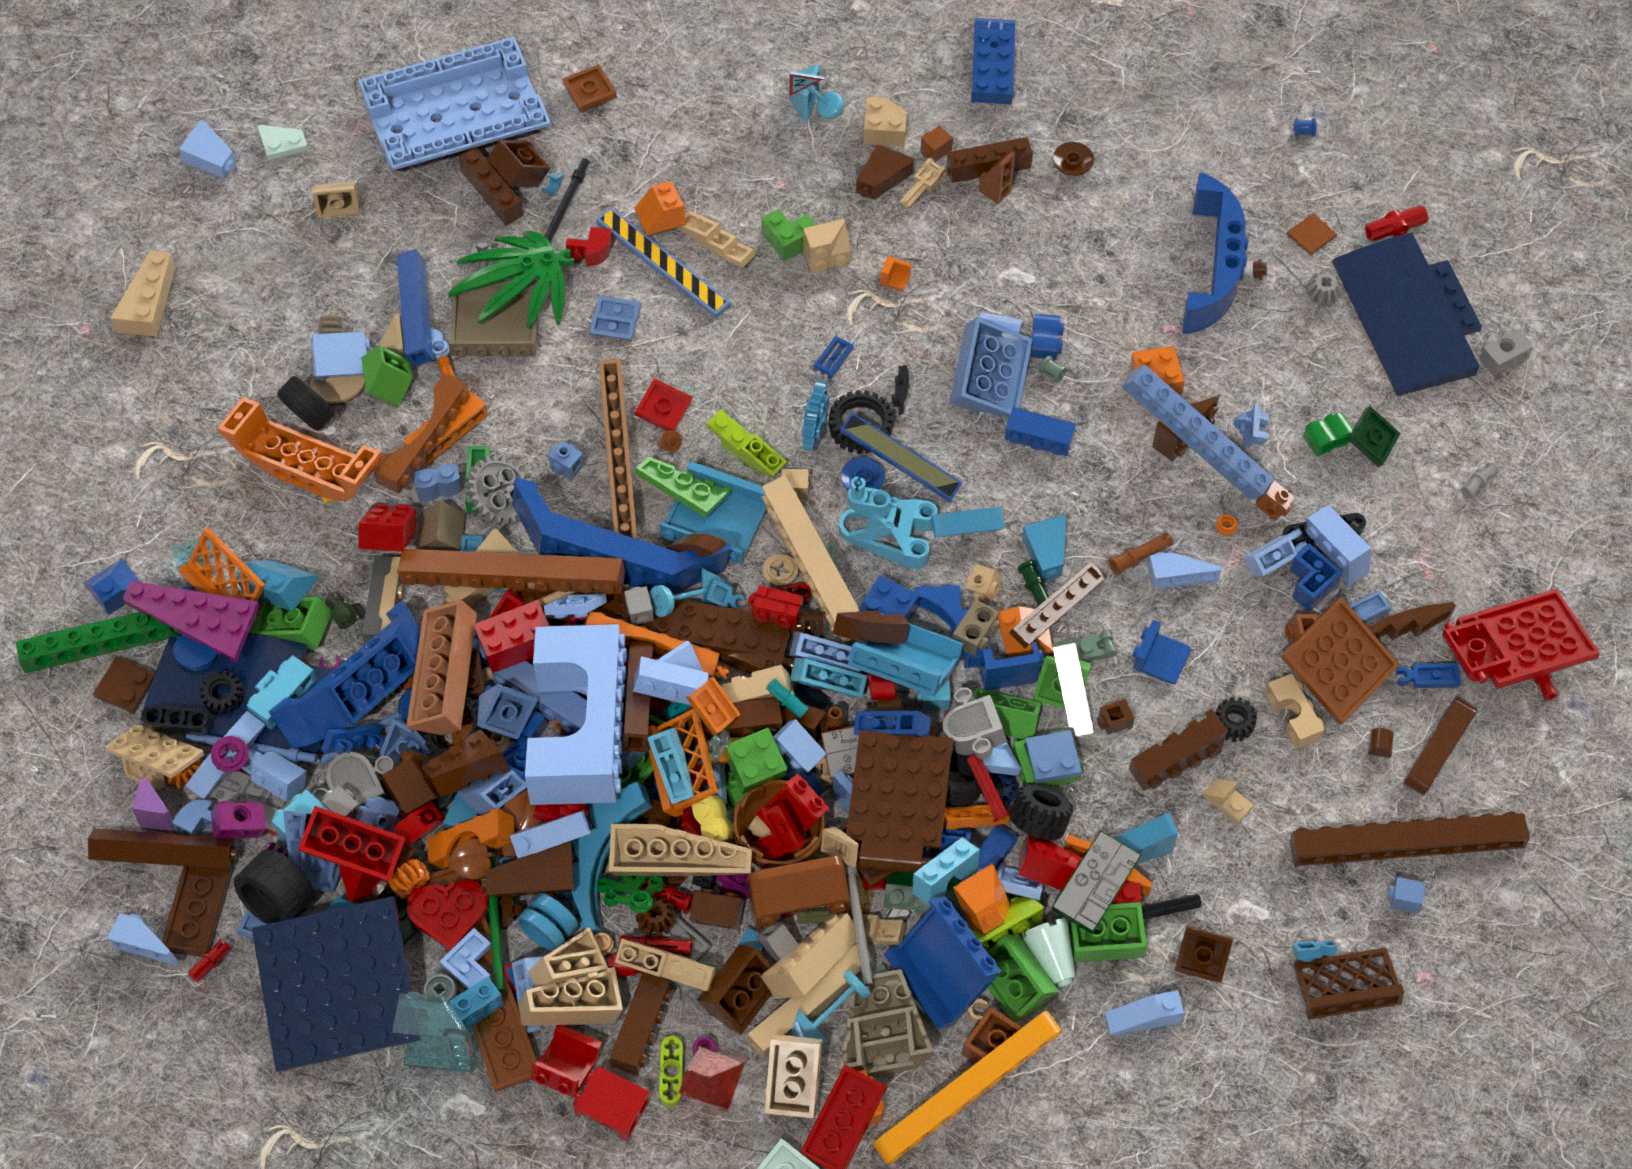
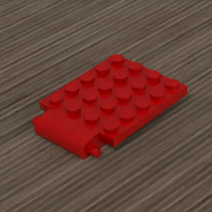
M1557 589L1457 618L1456 627L1452 622H1448L1445 624L1446 630L1442 634L1443 639L1469 680L1472 682L1479 681L1480 684H1483L1490 678L1496 689L1598 659L1600 654Z

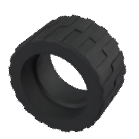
M267 849L261 851L234 878L235 891L240 901L255 917L266 924L297 918L314 899V889L306 874L291 859L274 850Z

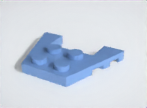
M284 811L288 858L306 874L315 891L333 893L340 875L338 864L298 851L304 834L306 814Z

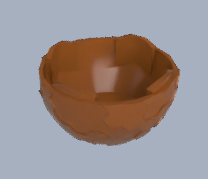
M769 780L767 783L752 788L737 802L734 809L733 828L735 841L738 846L752 849V863L763 869L809 861L822 843L823 829H825L824 815L802 836L805 844L801 848L772 860L764 859V854L760 852L755 842L759 837L752 835L748 827L757 816L756 813L784 787V784L788 782L786 780Z

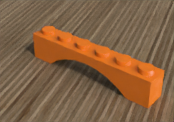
M590 611L583 624H619L620 634L625 635V647L630 646V641L653 643L652 652L661 657L686 642L685 640L671 638L664 633L650 631L643 626L629 624L621 619L607 617L600 612ZM691 644L703 672L708 673V679L714 677L719 653L714 652L710 648H702Z

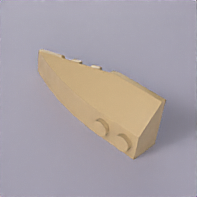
M611 824L609 872L615 876L751 874L752 849L658 824Z

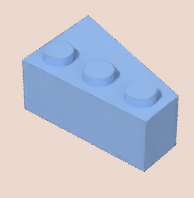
M1329 505L1307 518V534L1316 542L1327 559L1343 571L1341 577L1348 587L1370 573L1371 547Z

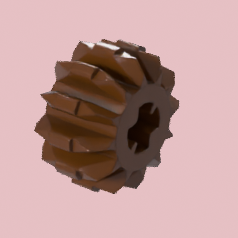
M653 895L652 908L645 913H638L635 918L636 922L639 923V929L641 931L646 930L648 937L653 932H655L656 937H659L661 931L668 934V927H674L675 921L673 919L676 918V911L672 910L673 904L671 902L666 903L664 897L657 901Z

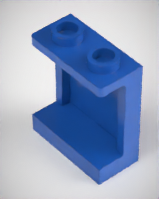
M1036 642L1031 643L1029 655L999 660L993 659L991 648L982 650L979 672L983 688L985 690H993L1037 683L1039 673L1042 670L1041 663L1044 662L1042 650L1037 648Z

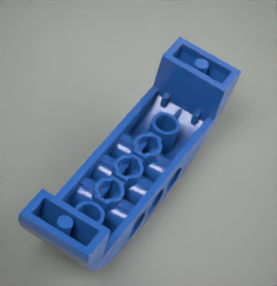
M1199 173L1193 214L1217 217L1211 294L1188 293L1182 334H1190L1208 328L1227 313L1236 296L1239 279L1243 280L1244 267H1246L1247 255L1245 253L1248 247V238L1245 237V217L1242 207L1232 191L1223 183L1205 173Z

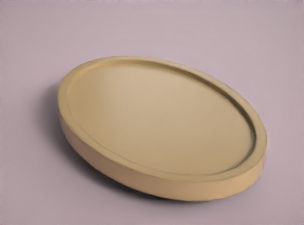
M364 376L324 378L323 382H315L313 379L309 386L328 404H337L357 396L363 390L365 381Z

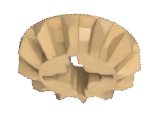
M776 554L764 562L763 576L774 587L777 585L785 586L786 584L793 583L794 579L798 576V568L792 557L785 554ZM783 565L785 573L777 576L776 570H779Z

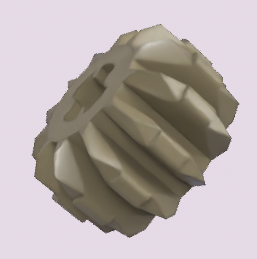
M333 315L321 316L318 334L342 333V320L340 317Z

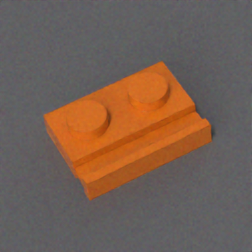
M714 677L709 678L686 697L713 735L718 734L733 719L740 715Z

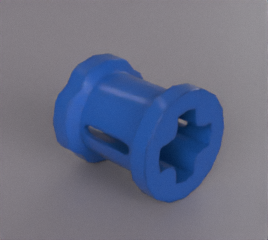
M1316 118L1311 120L1294 119V137L1299 135L1316 136Z

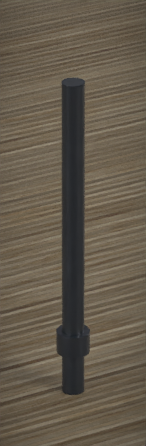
M582 158L578 168L574 170L571 176L572 181L545 234L550 243L578 185L585 178V171L590 163L586 158Z

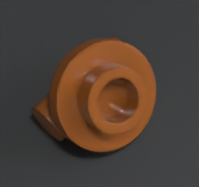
M669 430L662 435L657 445L661 450L675 452L680 448L682 438L678 432Z

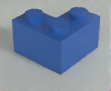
M1308 544L1294 557L1290 569L1302 579L1296 584L1292 598L1308 611L1312 610L1339 585L1343 571L1312 545Z

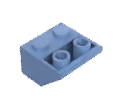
M513 770L504 774L502 771L489 775V780L482 781V779L473 781L468 785V788L461 790L458 795L482 816L489 813L492 809L503 810L504 805L511 798L527 790V785Z

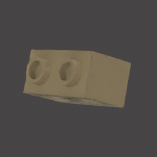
M975 599L954 631L953 639L964 643L962 650L976 657L980 650H984L987 647L990 634H995L1000 626V621H998L999 611ZM986 619L987 622H981L979 620ZM968 636H974L976 639H969Z

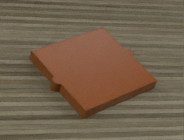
M1314 213L1287 231V235L1297 243L1296 245L1301 246L1309 255H1312L1337 237V233L1327 225V222H1323Z

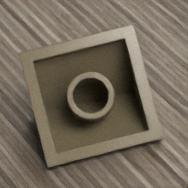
M439 501L421 511L417 549L460 551L462 535H464L465 512L443 501Z

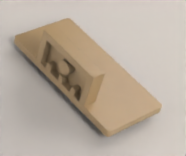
M139 724L133 726L130 730L105 746L107 752L122 758L126 777L140 782L141 778L145 776L151 786L157 790L165 786L163 775L173 778L204 756L201 749L152 731Z

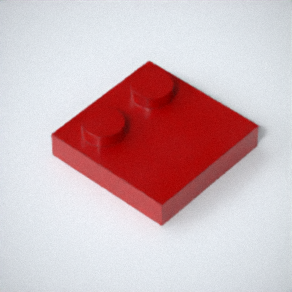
M654 378L637 407L634 416L663 430L675 431L693 397Z

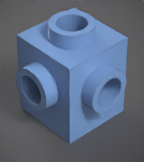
M562 440L557 446H553L548 454L552 471L556 474H562L570 480L584 465L583 453L573 444H567Z

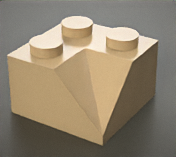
M867 97L864 144L904 147L907 112L888 98Z
M844 219L803 228V254L810 273L821 272L828 268L841 267L851 263V248Z

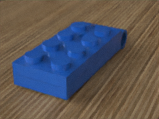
M975 18L971 102L1012 104L1015 20Z

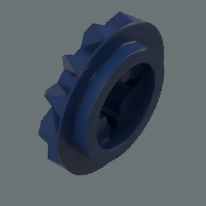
M989 774L995 787H997L998 781L1005 787L1002 795L996 788L1003 805L1012 803L1019 787L1015 777L1008 774Z

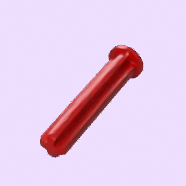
M975 754L969 756L967 762L994 816L993 822L1000 821L1011 815L1010 812L1007 813L983 760L977 758Z

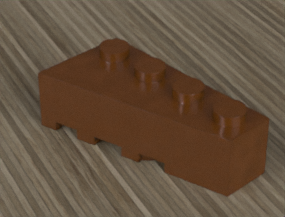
M1213 709L1205 713L1207 717L1200 722H1197L1195 719L1188 723V727L1181 734L1178 735V733L1174 732L1163 741L1162 746L1156 743L1131 759L1129 770L1143 791L1149 788L1155 789L1168 778L1174 779L1189 767L1190 769L1196 768L1203 760L1215 758L1221 753L1227 729Z

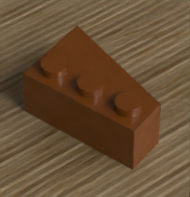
M481 729L421 766L429 783L440 797L468 788V783L478 779H482V781L489 780V775L502 771L503 774L510 772L502 752Z

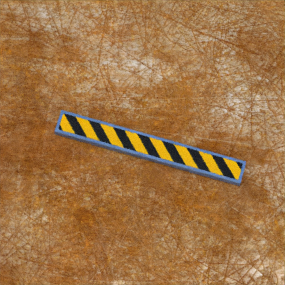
M612 207L596 219V223L600 227L611 229L612 236L713 317L717 318L731 306L727 298Z

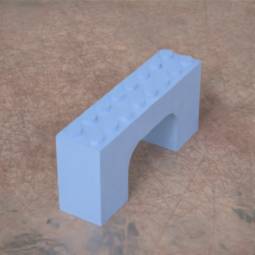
M619 624L536 627L533 665L538 692L576 691L583 693L587 696V709L583 727L570 736L528 738L525 780L530 805L616 803L617 793H621V779L618 778L619 774L622 773L620 755L623 754V743L620 739L624 734L623 722L620 721L625 713L624 703H622V699H625V685L622 684L623 680H626V666H624V662H627V649L625 648V635L620 634Z

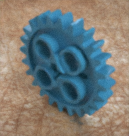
M817 380L811 398L808 399L802 429V447L804 450H816L821 432L824 431L830 395H828V382Z

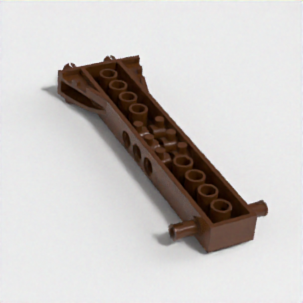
M524 589L520 597L525 604H528L556 591ZM622 590L621 594H606L607 602L592 610V612H600L607 617L621 619L631 624L625 602L624 591L626 590ZM575 592V593H573V594H602V593H582V592ZM685 600L674 601V609L670 615L659 617L653 612L654 621L635 625L646 627L648 630L656 633L667 634L674 639L689 641L691 644L702 648H710L714 652L719 653V661L741 672L746 671L750 674L778 665H782L787 671L792 672L795 659L787 657L790 637L793 631L801 633L800 619L796 628L791 626L783 628L775 622L768 621L763 623L757 621L755 617H752V606L732 609ZM570 614L567 617L555 618L554 615H545L550 626H562L574 616V614ZM577 618L578 622L575 626H583L585 620L580 621ZM805 621L806 634H810V621Z

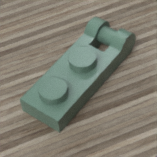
M1110 631L1096 636L1052 644L1055 647L1076 642L1079 660L1085 662L1110 658L1118 653L1116 646L1112 643L1113 636ZM1097 645H1104L1103 649H1098Z

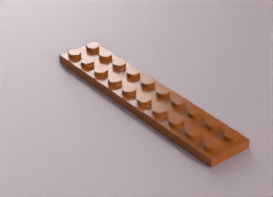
M447 868L430 874L427 885L439 884L446 887L453 881H468V878ZM484 916L475 926V929L491 943V932ZM491 947L476 962L491 975V981L494 984ZM504 972L505 991L500 992L504 1006L472 1026L495 1093L531 1080L532 1065L537 1061L525 1027L521 1024L520 1013ZM455 978L456 983H457V986H458V989H459L460 994H461V993H463L464 991H466L467 988L464 987V986Z

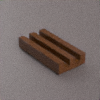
M809 612L807 615L800 613L801 633L806 634L805 621H810V635L815 636L814 620H819V638L824 639L823 612H818V614Z

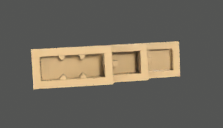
M690 210L685 214L686 225L678 227L711 252L740 268H743L756 256L754 249L739 243L737 236L721 230L719 223Z

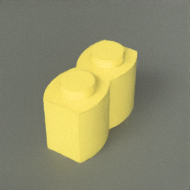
M710 796L692 805L694 817L701 824L702 836L726 843L735 839L733 824L727 818L726 806L719 796Z

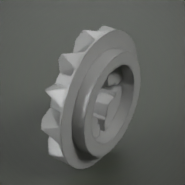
M478 240L477 243H471L470 247L466 249V256L497 247L495 243H490L488 240L485 242ZM498 260L471 262L468 264L473 268L482 269L497 263Z

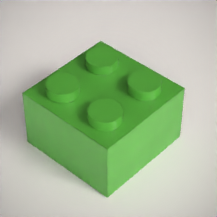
M769 728L725 745L723 754L742 794L767 783L769 780L785 777L788 769Z

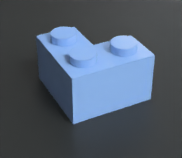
M796 719L788 721L773 736L787 769H803L805 773H808L827 754Z

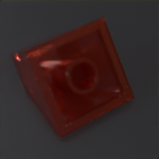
M699 1046L686 1070L679 1093L702 1102L729 1109L745 1062Z

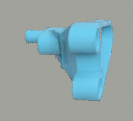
M854 477L851 480V489L848 491V504L851 509L846 510L839 519V533L841 537L849 543L904 567L920 569L926 566L929 558V545L923 539L911 537L912 529L920 531L933 529L931 516L937 515L936 505L925 500H899L898 498L890 497L886 491L865 487V480L862 477L860 482H858V477ZM896 515H900L898 528L894 526ZM867 517L865 529L849 533L844 527L848 519ZM892 534L902 550L873 540Z

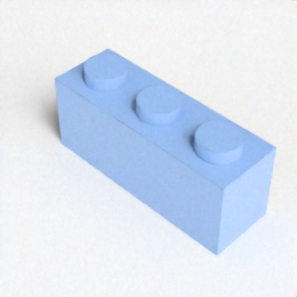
M804 633L794 634L789 656L806 658L860 673L859 669L848 666L851 646Z
M641 656L635 672L633 692L691 705L686 697L708 680V673Z

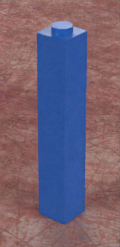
M413 249L397 255L404 352L411 364L417 366L433 361L425 260L417 249Z

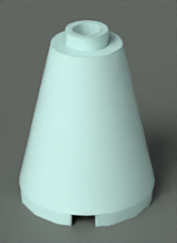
M1066 918L1057 919V924L1055 925L1053 923L1049 924V922L1027 930L1026 934H1022L1023 940L1052 982L1055 985L1058 984L1059 988L1072 984V979L1076 977L1069 924Z

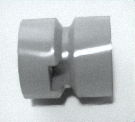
M436 974L431 976L424 985V995L429 1010L438 1016L450 1014L447 1002L458 996L453 980L447 975Z

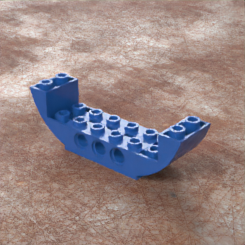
M403 600L386 613L391 621L390 624L299 700L284 698L268 711L292 748L316 743L325 739L328 730L346 728L350 724L356 723L415 672L421 627Z

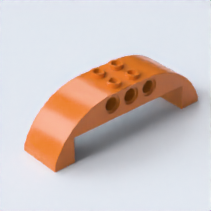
M242 397L217 428L220 434L240 454L265 472L306 491L337 501L353 498L382 460L381 451L363 445L356 454H352L267 419L260 403Z

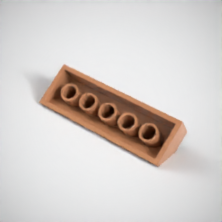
M462 600L433 607L423 612L406 725L408 729L438 735L461 730L475 631L473 624L476 623L477 613Z

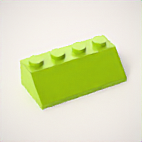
M1024 896L1021 898L1015 897L1009 901L1010 908L1002 924L986 934L970 930L980 940L984 949L988 951L1003 936L1019 934L1022 937V934H1026L1027 930L1041 925L1044 911L1042 904L1032 898Z

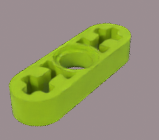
M668 1036L661 1043L659 1097L661 1103L669 1108L677 1106L682 1099L683 1044L676 1036ZM670 1044H675V1048H679L674 1050V1059H669V1049H665L669 1048ZM669 1066H674L678 1069V1074L674 1077H667L664 1074L665 1069ZM668 1084H673L675 1096H673L672 1100H668L666 1096L668 1094Z

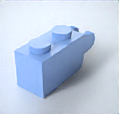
M1300 529L1284 536H1278L1243 556L1252 575L1264 576L1294 559L1298 552L1307 546L1306 541L1300 542L1295 546L1291 541L1302 534Z
M248 749L249 759L245 767L242 768L251 775L250 780L285 802L305 788L306 771L276 752L261 754L253 749Z

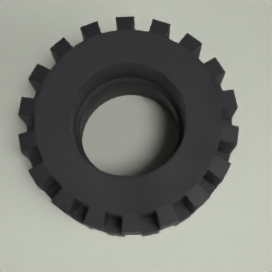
M1027 784L1019 788L1010 809L1011 815H1009V818L1018 829L1030 836L1043 840H1055L1063 837L1074 809L1069 800L1057 791L1040 785Z

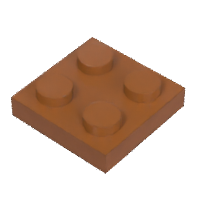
M599 64L562 79L563 85L580 112L617 98V92Z

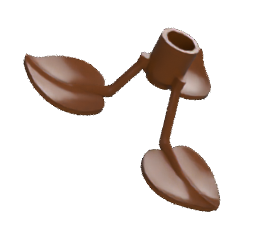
M528 790L511 798L503 807L504 812L514 816L515 833L541 822V820L533 819L535 805H530ZM470 839L460 844L454 850L448 861V867L465 878L479 879L486 875V870L490 869L491 862L488 857L503 854L504 857L519 858H517L512 843L503 846L502 850L487 853V845L480 843L479 839ZM550 893L546 895L554 897L557 895V893Z

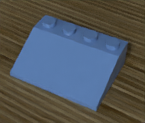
M977 317L965 324L949 403L968 410L1010 417L1013 407H1020L1033 339Z

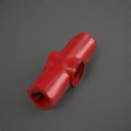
M1421 205L1402 212L1396 209L1387 213L1382 219L1365 224L1364 229L1367 239L1374 242L1391 235L1394 237L1404 235L1409 229L1428 223L1429 217L1426 208Z

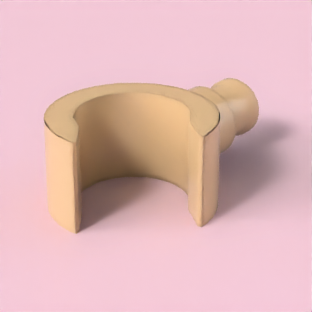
M977 999L968 1009L969 1019L977 1024L983 1017L975 1015L972 1010L975 1007L988 1008V1003L983 999Z

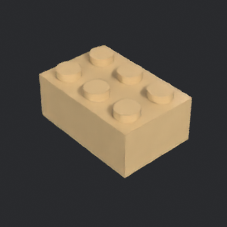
M776 1034L772 1036L770 1040L764 1113L814 1118L817 1109L823 1039Z

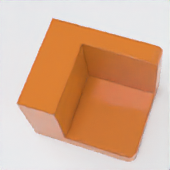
M888 256L880 271V284L904 291L911 276V263Z

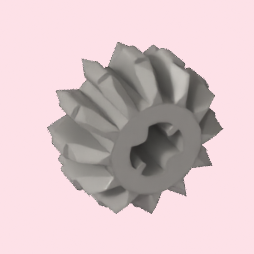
M1323 270L1319 274L1314 272L1312 278L1307 283V295L1311 296V302L1318 301V305L1325 303L1328 307L1331 302L1335 304L1338 298L1342 296L1343 281L1339 280L1338 275L1333 276L1331 271L1328 274Z

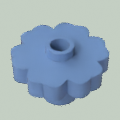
M375 796L368 798L365 806L358 808L355 820L395 834L392 828L400 822V819L396 817L399 813V808L393 801Z

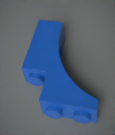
M946 584L935 587L929 585L915 587L914 592L919 594L918 607L937 615L954 632L970 609H961L960 586ZM968 636L969 639H976L974 636ZM962 650L964 668L980 667L982 650L978 652L976 657Z

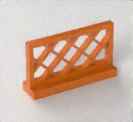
M209 528L203 530L188 563L181 565L178 571L198 592L239 599L245 597V600L258 601L266 585ZM208 539H209V540L211 541V543H212V549H213V551H208V548H207V540H208ZM220 552L226 556L227 565H222ZM210 553L214 554L215 566L213 567L210 565ZM200 555H202L204 567L197 562ZM234 566L240 570L241 579H236ZM226 567L228 568L230 579L228 581H225L223 568ZM211 569H216L218 581L212 576ZM249 580L256 586L252 594L250 593ZM237 582H242L244 595H239ZM227 583L231 585L232 596L226 590Z
M694 709L657 727L653 725L648 726V737L672 727L676 728L678 736H680L681 732L688 734L682 747L685 754L688 752L693 755L688 764L689 775L694 773L698 777L693 785L694 796L671 804L647 738L663 812L674 817L682 815L684 809L718 793L700 716ZM693 718L694 723L690 731L684 730L686 721ZM693 737L698 739V746L695 752L688 750ZM698 758H701L703 766L698 773L693 768ZM703 779H707L709 789L699 792L698 789Z

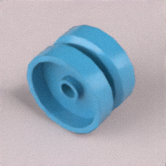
M538 893L530 902L531 909L523 910L516 919L520 929L532 941L549 952L565 943L564 936H571L578 927L577 920L569 910L557 900L544 893Z

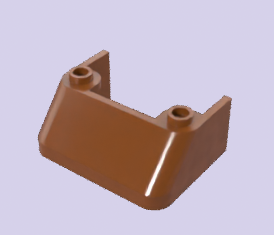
M839 856L758 870L748 876L749 904L756 932H761V925L763 927L774 925L780 918V914L825 905L827 910L833 913L843 912L848 913L850 916V900L843 860Z

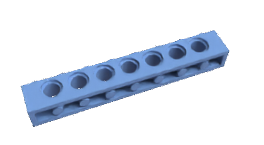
M1145 364L1130 373L1121 386L1125 391L1248 499H1254L1265 493L1274 479Z

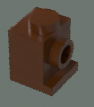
M1126 699L1100 707L1097 723L1100 730L1105 729L1107 735L1127 728L1128 730L1132 729L1135 718Z

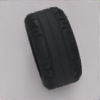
M297 376L290 377L277 392V397L315 431L321 430L334 416V409Z
M952 750L950 771L962 774L969 780V783H955L949 780L946 806L965 807L971 805L982 793L967 762V758L971 755H961Z

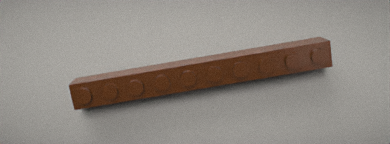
M1511 811L1503 815L1486 813L1478 817L1462 815L1453 819L1439 817L1428 821L1415 819L1411 822L1402 823L1401 821H1391L1388 824L1372 822L1364 826L1347 824L1339 828L1323 826L1314 830L1300 828L1292 832L1289 842L1294 866L1521 849L1526 847L1530 836L1525 814Z

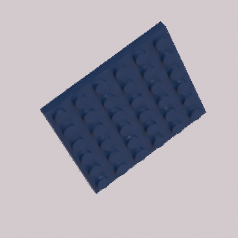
M392 896L252 927L276 1072L421 1041L395 897Z

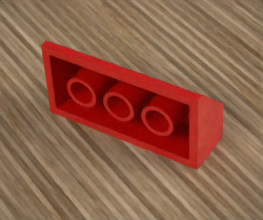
M314 806L298 851L390 882L406 837Z

